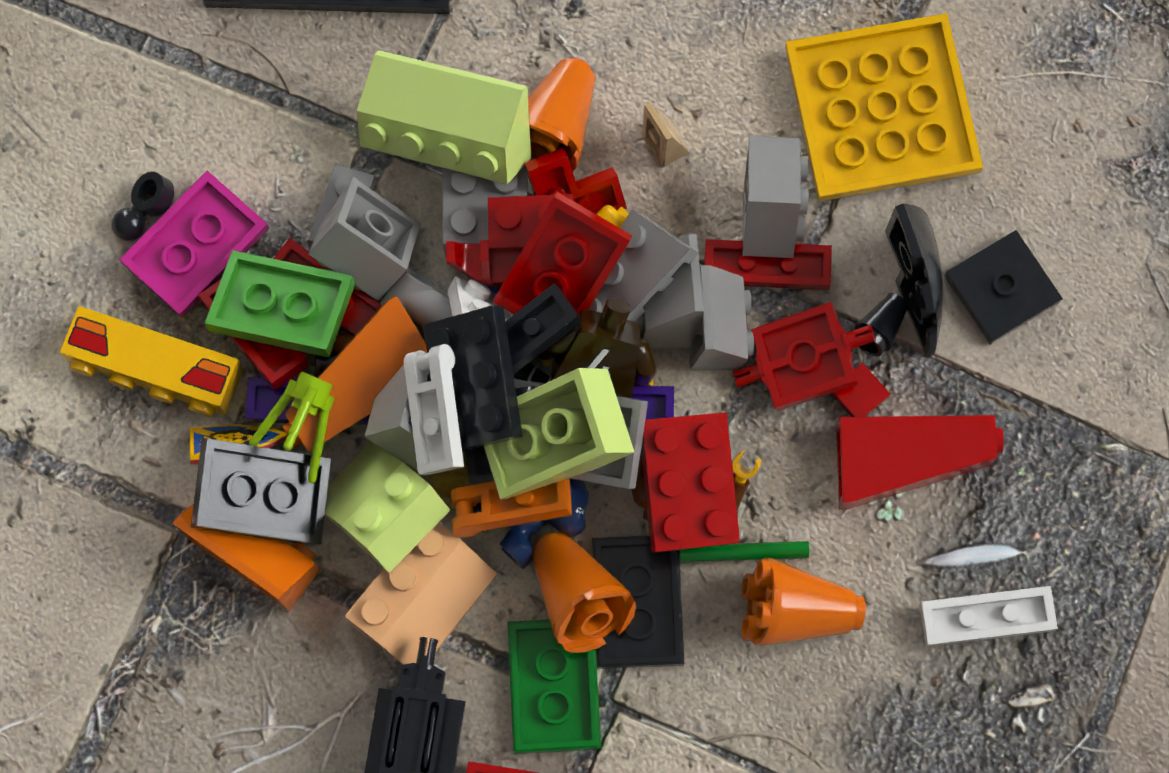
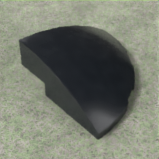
M903 203L895 206L885 233L900 268V272L895 280L901 297L909 304L907 312L926 357L934 355L942 321L943 281L940 255L927 213L920 207Z

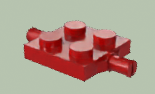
M828 302L751 329L757 348L756 364L734 370L733 375L736 378L735 382L738 388L762 380L769 388L774 408L777 411H781L858 385L852 364V349L875 342L876 339L870 324L846 332L839 323L832 302Z

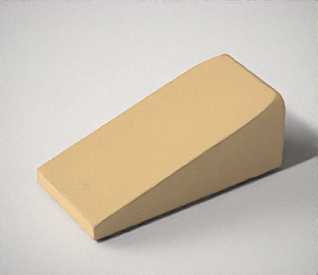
M652 103L646 104L643 115L642 136L661 166L665 167L686 155L689 149L670 119Z

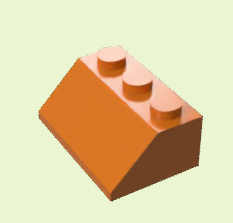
M194 504L176 518L173 525L188 540L289 612L320 572L317 564L313 562L316 554L303 544L293 543L289 545L285 541L192 528L191 521Z

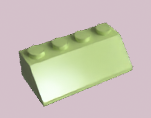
M380 50L374 54L357 108L361 147L508 184L525 166L524 163L530 161L531 144L527 86Z

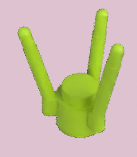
M304 372L300 373L297 382L290 379L284 394L250 439L249 445H258L294 397L291 406L298 408V411L283 445L286 451L291 450L307 414L316 416L320 408L308 474V482L311 484L315 483L320 466L329 412L335 400L334 397L329 396L333 385Z

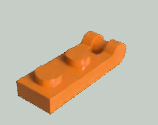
M569 478L508 499H500L495 481L458 487L450 492L451 506L456 508V517L452 519V533L457 537H472L480 531L572 515ZM477 503H481L482 512L473 513V507Z

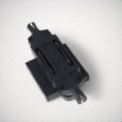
M420 637L416 663L401 665L398 687L393 686L392 690L378 689L364 773H455L466 701L449 699L446 694H443L446 672L433 666L438 643L437 639L430 638L426 655L428 639L427 637Z

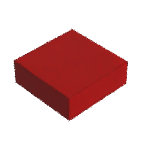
M862 362L854 369L858 385L831 393L851 417H866L891 395Z

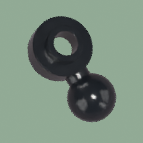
M151 171L143 174L136 181L131 192L133 206L131 208H123L114 214L111 221L113 233L123 241L138 239L145 229V216H159L172 204L174 197L173 183L157 172Z

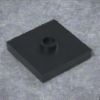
M1017 230L949 269L944 275L990 345L1059 304L1063 299Z

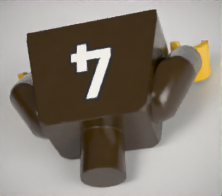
M609 298L606 300L602 313L589 309L581 310L579 315L583 321L537 356L543 360L542 365L546 367L549 366L553 358L551 381L577 368L608 369L616 396L632 398L634 385L653 386L657 367L649 343L640 338V325L637 322L627 320L631 310L630 305L624 300Z

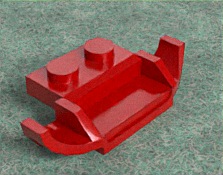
M562 194L575 202L573 194ZM554 195L488 197V240H480V243L476 244L446 241V263L473 280L493 286V288H500Z

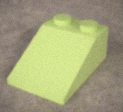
M577 368L517 396L523 437L484 446L500 499H508L600 468L634 453L608 369Z
M370 442L328 484L325 516L390 573L447 515L450 509L428 482L404 462Z

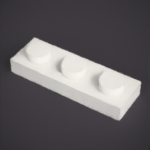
M1051 586L922 601L919 604L926 647L1051 632L1058 629Z

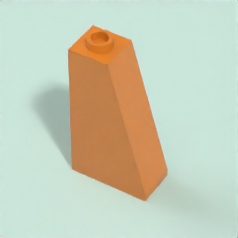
M397 295L388 299L317 377L333 385L329 396L335 398L329 412L324 442L371 413L374 399L403 366L406 354L419 350L427 353L424 339ZM293 406L285 413L289 422L282 426L287 435L298 411V408ZM320 408L316 416L307 414L298 437L293 444L295 448L304 444L308 452L313 450Z

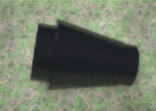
M888 293L885 299L855 325L856 330L870 324L876 339L875 342L859 346L862 351L878 357L884 351L891 349L906 312L909 309V304L904 298L895 293Z

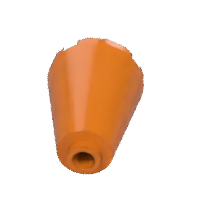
M579 58L560 60L528 96L531 144L530 161L564 148L569 157L572 171L577 168L581 158L596 81L594 72L584 60Z
M551 532L538 539L531 556L556 641L570 653H584L607 644L603 637L610 634L613 630L618 635L621 634L634 618L636 603L631 592L570 536L562 532Z

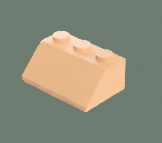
M438 523L390 573L384 568L347 612L345 618L352 626L400 664L416 663L419 638L427 637L428 639L426 655L430 638L437 639V652L498 574L460 538Z

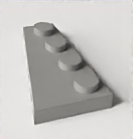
M632 209L620 228L632 235L631 240L589 310L602 313L607 299L618 298L630 305L631 310L627 320L635 322L645 312L643 306L657 291L663 292L675 280L672 275L684 262L689 264L699 252L642 213Z

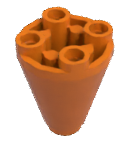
M773 558L760 559L754 574L746 573L744 575L741 595L748 602L747 615L744 616L741 625L743 641H751L754 645L766 646L847 634L851 630H860L863 626L866 613L865 599L863 596L855 595V592Z

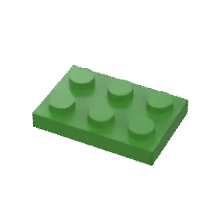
M232 250L207 315L205 326L209 332L330 357L355 286L353 275Z

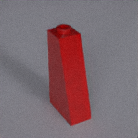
M995 415L840 417L836 425L839 510H848L991 466L997 459V453H1003L1004 447L1002 428H996Z

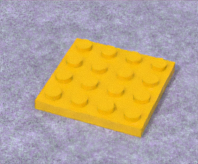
M947 13L786 41L785 52L818 202L981 173L983 164Z

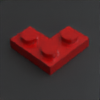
M564 148L524 163L534 195H555L556 192L560 194H573L577 204L595 214L606 205H610L616 210L621 206L627 209L618 175L613 167L575 181L569 157Z

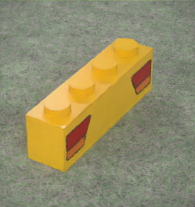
M78 306L60 350V354L70 363L69 369L88 377H93L94 372L109 376L108 382L126 390H133L134 385L148 389V395L156 400L172 404L175 398L190 403L188 406L189 410L207 417H212L214 412L227 415L244 370L237 358Z

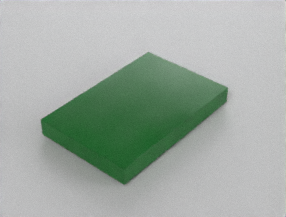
M549 619L507 622L513 753L601 750L596 649L584 653H570L566 651L554 638Z

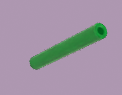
M809 542L735 543L679 549L680 562L760 560L764 558L802 559L809 558Z

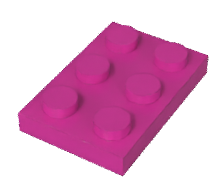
M207 170L119 260L133 275L183 318L200 301L198 295L222 278L232 250L246 253L270 228L262 218Z

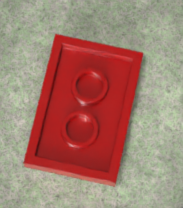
M556 192L492 302L498 306H503V309L514 315L555 283L560 287L579 314L581 310L590 308L630 242L632 235Z
M727 412L645 420L641 455L651 552L740 543Z

